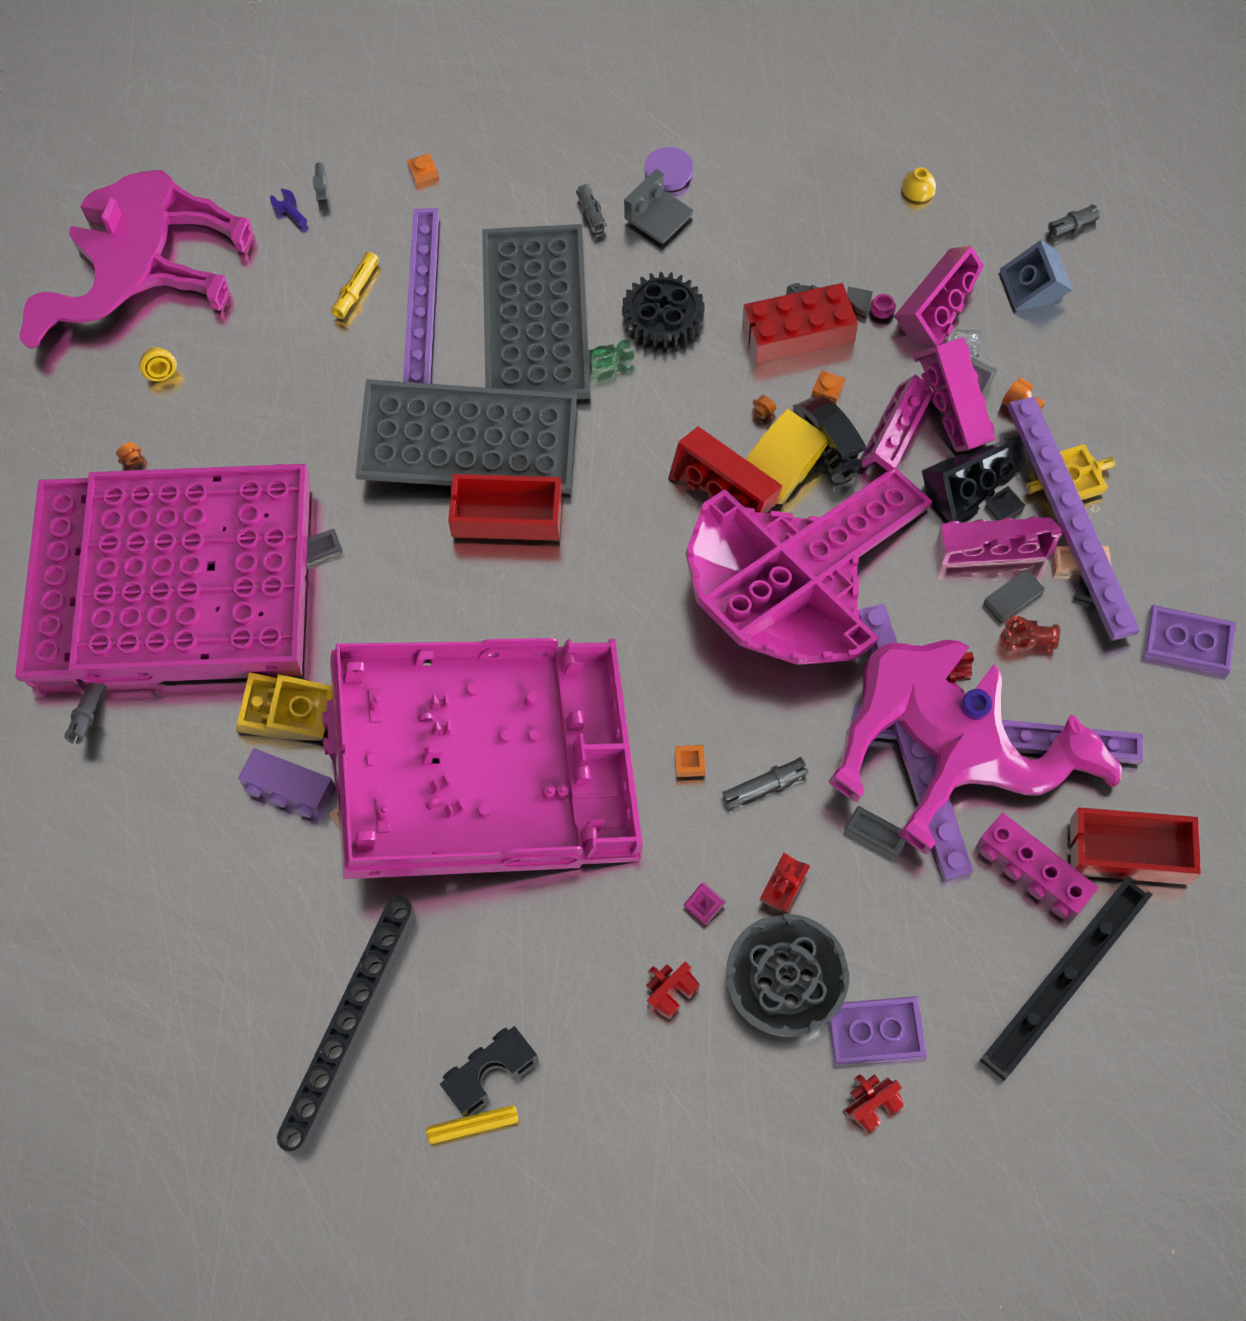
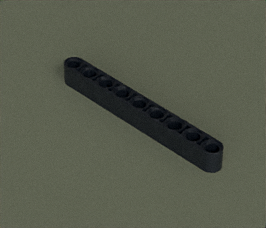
M403 896L393 897L387 902L278 1131L277 1143L290 1156H301L309 1149L416 918L415 911L410 901ZM400 908L408 910L407 914L402 918L393 917L395 911ZM394 935L395 939L392 944L387 946L381 945L383 937ZM372 963H382V967L377 973L368 972V967ZM363 989L369 991V995L365 1000L355 1001V995L358 991ZM349 1017L355 1018V1025L351 1029H342L341 1026L345 1019ZM342 1046L340 1056L334 1059L328 1058L329 1050L332 1047ZM327 1074L329 1077L327 1084L321 1088L315 1087L316 1078L319 1075ZM308 1103H314L315 1109L312 1115L301 1117L303 1106ZM292 1133H300L301 1139L298 1145L288 1147V1137Z

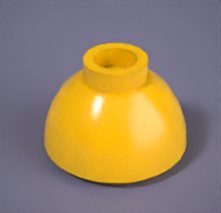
M919 167L905 176L901 190L910 200L917 202L926 201L935 194V179L926 168Z
M151 347L141 356L139 363L140 372L146 379L160 382L174 374L176 360L166 349Z

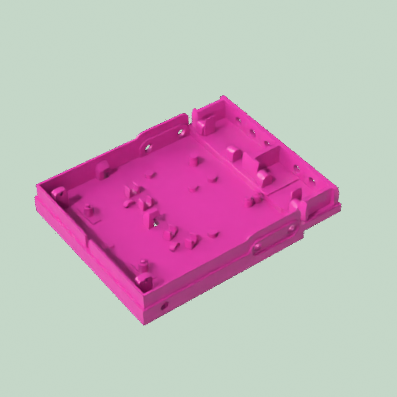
M306 464L89 472L88 478L38 480L15 674L16 679L24 681L27 686L33 688L37 687L38 683L73 682V684L79 686L80 679L86 685L88 683H103L105 686L157 684L162 681L248 678L249 672L269 677H278V674L302 676L306 594L305 575L307 571L310 474ZM215 564V571H208V566Z
M555 638L488 639L482 642L336 644L335 650L331 651L330 667L343 879L580 868L582 864L639 862L642 858L641 850L643 843L616 640L609 639L608 642L572 643L571 639H568L563 647H558L559 643ZM438 758L439 764H431L432 759Z

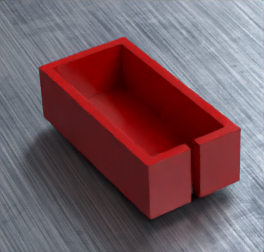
M843 283L747 303L743 307L742 323L748 341H750V347L756 364L855 342L858 322Z
M453 474L451 486L452 500H450L448 517L451 537L559 541L562 508L561 477Z
M1078 807L1070 818V844H1074L1070 850L1071 866L1084 876L1126 879L1129 876L1133 880L1191 885L1201 875L1198 817Z

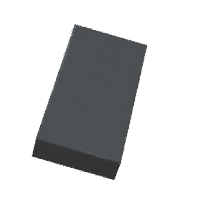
M335 529L307 538V566L344 554Z
M1026 569L987 596L984 603L1003 622L1044 593L1045 587Z
M857 806L843 832L895 861L906 843V840L898 835L901 828L860 806Z

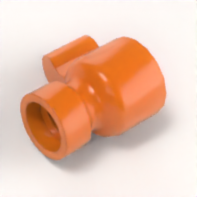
M1019 377L1011 385L1001 403L1008 407L1010 402L1032 397L1031 392L1034 385ZM1036 397L1040 410H1042L1046 402Z

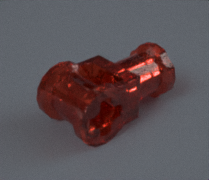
M1013 616L1006 622L1005 629L1001 632L999 639L1001 645L1010 651L1032 649L1034 645L1050 646L1051 649H1057L1060 640V627L1058 624H1053L1052 627L1038 626L1035 620H1026L1020 616Z

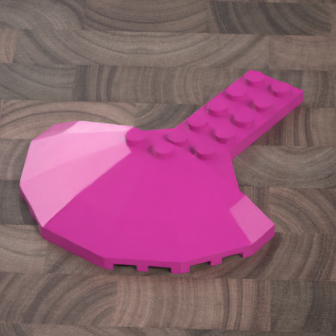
M897 468L890 472H885L821 517L809 516L808 519L793 517V513L771 511L770 514L754 512L755 508L743 507L724 489L703 503L685 553L696 602L739 646L796 665L856 660L876 645L879 639L859 619V576H857L859 557L929 509L933 501Z

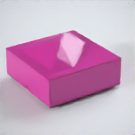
M702 882L683 905L704 925H708L726 901L705 882Z

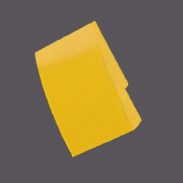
M787 409L767 430L746 460L783 485L777 503L784 505L797 484L803 482L829 443V439L822 431Z
M249 672L236 732L278 739L323 740L325 728L323 726L322 712L327 711V701L332 699V686L278 674L277 678Z

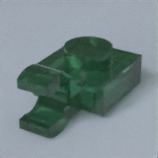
M621 340L616 348L614 344L589 350V365L592 373L617 367V362L633 360V350L623 351L630 348V340Z

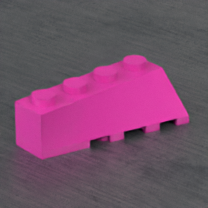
M971 245L950 248L894 315L905 334L927 348L943 344L946 335L951 334L954 327L952 322L956 314L961 313L964 307V298L967 293H971L984 266Z
M964 337L912 354L915 363L920 362L923 367L924 373L921 374L924 383H930L933 389L934 397L932 401L935 408H938L945 416L942 419V423L955 452L970 450L996 440L994 426L986 410V400L981 394L978 384V374L973 368L970 358V348L966 344Z
M1032 516L1027 519L1015 520L1013 518H1004L998 521L979 519L965 523L950 521L946 524H941L938 534L942 566L1051 559L1062 531L1051 517L1041 518L1039 516Z

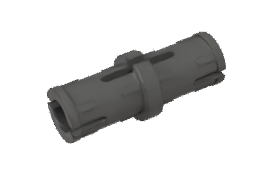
M581 185L576 190L582 205L581 211L587 217L591 230L594 233L602 232L605 229L604 227H607V224L601 214V205L595 199L590 185Z
M1092 204L1077 212L1070 211L1065 217L1049 222V233L1055 230L1051 236L1056 238L1068 231H1077L1081 226L1098 220L1100 218L1099 209L1092 211L1097 208L1095 204Z

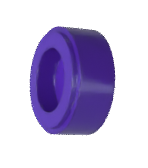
M981 689L968 691L961 700L963 713L973 720L984 718L992 708L991 697Z

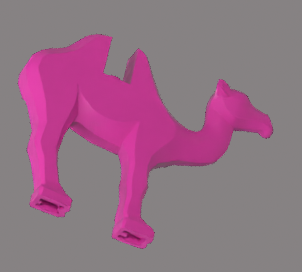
M163 170L142 171L130 174L112 185L94 190L84 198L80 207L88 222L105 225L108 233L71 226L69 230V235L77 250L94 265L95 279L93 287L87 294L79 297H70L54 292H41L28 298L23 311L20 341L29 349L36 348L40 345V340L46 332L57 325L59 321L84 323L99 320L111 313L130 296L151 287L162 285L179 290H194L206 294L212 309L220 311L229 292L225 276L194 270L163 258L161 253L167 240L168 225L196 224L211 227L227 235L233 241L237 252L244 253L253 234L249 218L236 217L220 208L211 199L191 195L179 187Z
M942 640L923 646L891 643L882 645L870 655L864 665L863 691L859 713L846 730L845 746L840 766L828 782L849 799L858 802L864 794V787L860 780V768L865 752L870 743L881 732L898 721L918 745L937 759L934 776L924 790L919 805L898 833L899 836L919 851L928 854L936 843L930 832L929 823L934 814L945 805L951 792L958 786L968 783L994 785L1024 795H1042L1056 788L1066 779L1071 771L1076 769L1103 778L1108 786L1115 787L1120 783L1122 777L1121 764L1108 752L1101 738L1090 728L1082 725L1074 715L1069 716L1064 729L1056 736L1043 757L1030 760L1022 756L1009 741L1002 725V676L995 664L992 665L975 688L984 690L989 694L992 700V708L984 718L973 720L968 718L961 709V700L965 695L964 690L958 684L949 683L946 680L970 646L956 640Z

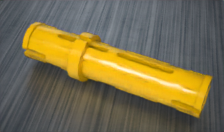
M366 252L348 283L340 289L339 297L330 309L336 318L344 319L352 304L358 301L359 292L379 263V258L375 254Z

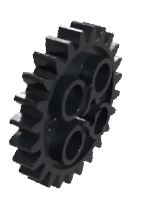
M660 272L658 278H655L650 273L649 280L640 277V285L633 282L632 290L627 289L626 297L623 298L622 316L624 324H628V332L635 331L636 339L643 336L644 344L650 339L653 340V346L655 347L659 341H662L664 347H667L668 341H672L676 346L678 338L686 342L687 334L694 336L695 328L700 329L701 321L704 320L705 303L703 302V295L698 294V286L691 288V280L683 283V275L674 279L673 272H670L668 277H664L663 272Z

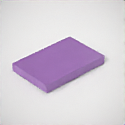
M1152 605L1149 611L1143 658L1228 676L1231 671L1236 622Z
M918 996L844 1002L838 1013L828 1022L834 1067L924 1060L927 1058Z

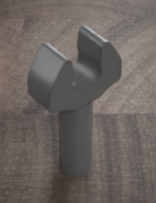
M321 162L315 164V176H313L316 201L327 199L325 165Z

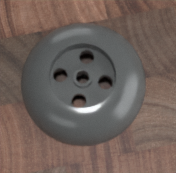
M783 914V916L765 917L754 922L736 939L727 960V988L736 1009L754 1027L776 1036H802L822 1028L838 1013L849 988L850 975L845 952L839 941L823 925L800 915ZM779 953H785L788 956V961L780 964L776 961L775 956ZM804 969H810L814 974V978L806 981L802 978L801 972ZM782 976H790L792 982L788 981L787 983L782 981ZM762 977H768L772 981V985L770 988L761 987L759 980ZM794 994L798 999L797 1004H787L785 996Z

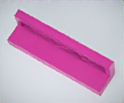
M916 374L896 388L866 446V450L860 457L863 468L874 461L889 472L896 468L934 393L932 387L929 384H925Z

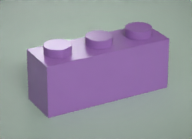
M253 748L238 777L244 787L243 790L247 794L254 797H259L260 795L268 797L270 802L279 807L291 806L296 808L295 811L308 818H311L312 815L322 818L335 792V784L332 778Z

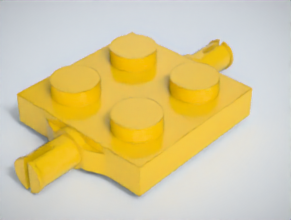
M1085 444L1060 451L1081 500L1106 492L1108 487L1102 477V471L1115 467L1113 457L1097 461L1089 453ZM1040 480L1026 484L1029 494L1043 490Z

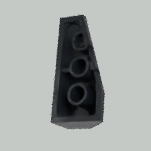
M1018 435L941 461L922 470L927 497L933 501V504L948 522H959L974 515L980 509L979 505L986 498L993 496L996 493L995 489L1003 481H1008L1027 462L1025 447L1021 437Z

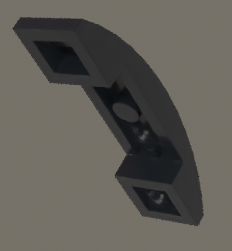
M816 395L793 405V409L801 418L806 421L811 420L828 437L830 448L842 460L866 450V445L852 422L830 399L822 395Z

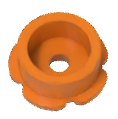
M761 395L752 402L754 405L753 412L759 418H773V413L777 410V407L770 398Z
M128 442L116 451V455L119 458L118 462L120 464H127V466L135 464L141 458V448L136 446L134 442Z

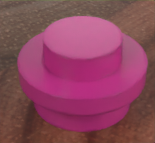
M879 294L871 301L870 311L875 317L886 319L895 313L896 304L890 295Z

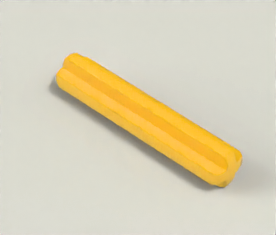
M514 1105L430 1125L426 1127L427 1140L430 1144H435L515 1124L518 1122L517 1110Z

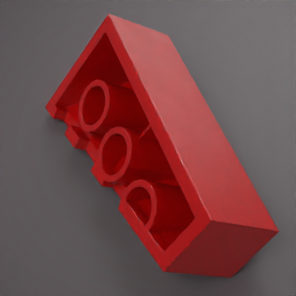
M699 426L678 441L668 479L675 482L677 480L686 482V487L694 491L701 489L707 492L709 498L725 489L743 507L755 508L754 512L767 513L777 504L783 485Z

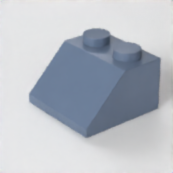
M1042 240L1000 268L1001 275L1016 311L1051 305L1073 291L1057 249Z

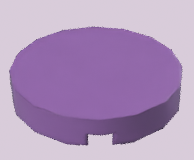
M676 147L660 148L652 152L646 159L645 176L647 178L655 169H658L664 173V191L678 190L691 180L693 162L691 157L681 149Z

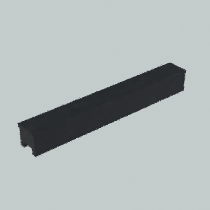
M1127 876L979 1060L983 1066L1003 1082L1013 1072L1152 897V893L1149 891L1145 893L1132 883L1133 879Z

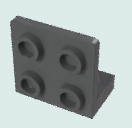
M655 169L624 199V218L663 244L693 215V209L664 191V173Z

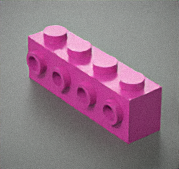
M1003 812L981 836L976 845L984 858L991 862L995 861L1003 868L1004 873L1009 878L1015 881L1019 880L1027 887L1028 892L1033 897L1039 900L1043 899L1052 906L1051 909L1057 916L1062 919L1067 918L1070 922L1075 919L1099 889L1097 885Z

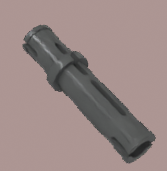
M87 684L78 707L70 715L71 722L64 734L68 742L73 744L76 736H78L76 744H80L83 741L87 728L93 724L94 712L104 691L105 684Z
M798 757L796 760L780 767L775 765L771 767L769 772L731 789L724 790L722 795L726 797L724 800L730 809L775 787H785L787 782L808 774V769L804 768L806 764L802 757Z

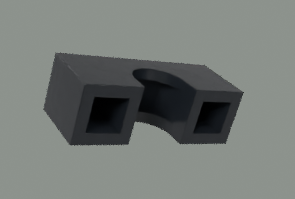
M515 1026L509 1030L508 1028L500 1030L492 1038L493 1043L485 1049L479 1047L468 1056L467 1059L469 1061L460 1068L458 1066L453 1067L442 1077L444 1081L440 1083L441 1088L463 1117L470 1116L489 1101L487 1093L481 1087L482 1077L487 1070L494 1067L503 1068L515 1080L539 1061L535 1051Z

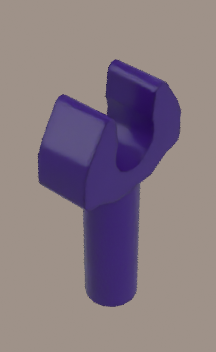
M281 189L282 196L285 199L283 201H278L273 195L270 196L271 205L275 213L286 211L300 227L307 224V219L293 206L296 199L290 190Z

